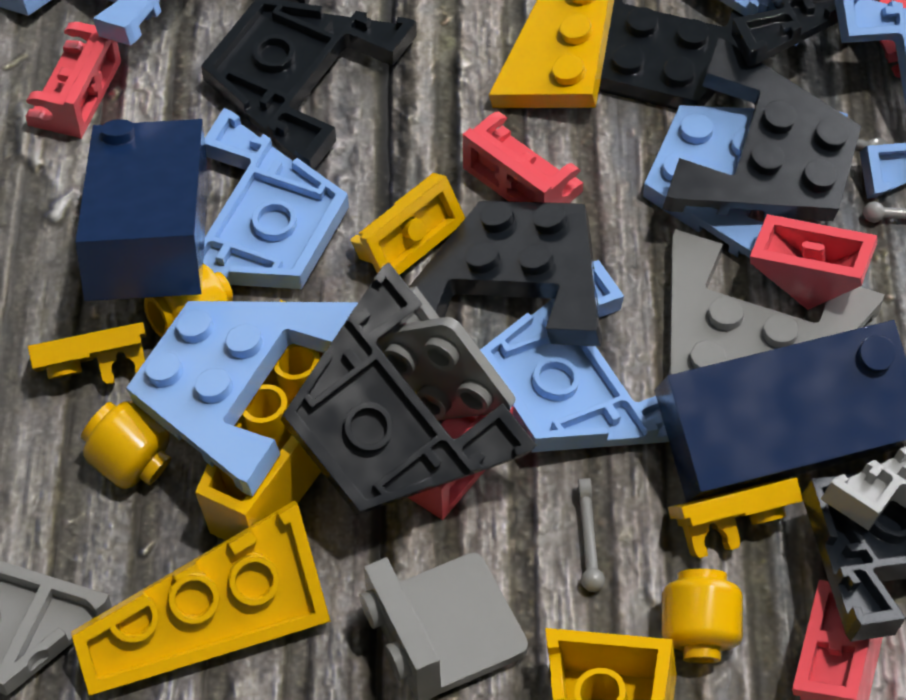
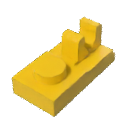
M432 173L396 201L390 209L360 231V235L352 237L350 241L359 259L372 263L377 274L389 262L400 275L454 232L463 222L465 216L447 176Z
M143 322L29 345L28 351L32 369L36 372L46 370L48 379L62 378L82 373L81 362L97 358L102 380L107 385L114 384L115 378L112 368L117 361L119 353L125 354L126 359L134 363L135 373L138 372L145 362L141 338H145L146 333Z
M797 477L779 478L670 506L668 511L670 519H677L678 526L683 527L689 553L693 557L702 558L708 556L705 536L709 532V525L720 533L725 550L737 549L741 541L735 517L749 515L751 525L774 521L787 516L784 506L802 502L803 499Z

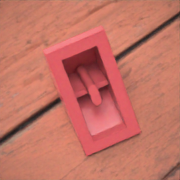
M767 214L750 254V264L809 310L862 286L877 245V235Z

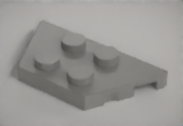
M0 561V693L8 696L73 643L71 631L112 607L109 594Z

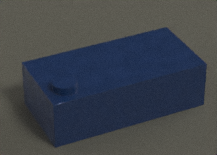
M116 119L108 121L103 125H93L75 241L84 301L201 294L209 178L202 119L139 123Z
M895 320L667 375L654 390L686 502L779 478L811 472L906 446V356Z

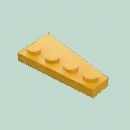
M537 0L489 93L492 108H596L614 0Z
M295 500L71 631L89 696L331 622L298 503Z

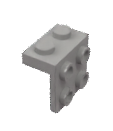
M417 286L410 287L423 305L419 311L380 339L376 344L437 420L479 416L480 414L488 415L502 403L510 411L516 401L514 394L463 326L454 318H440Z
M465 554L399 582L387 557L364 566L366 591L359 594L362 609L370 626L373 629L380 627L388 642L384 648L396 678L399 681L407 679L417 700H428L520 660L527 654V638L480 554Z

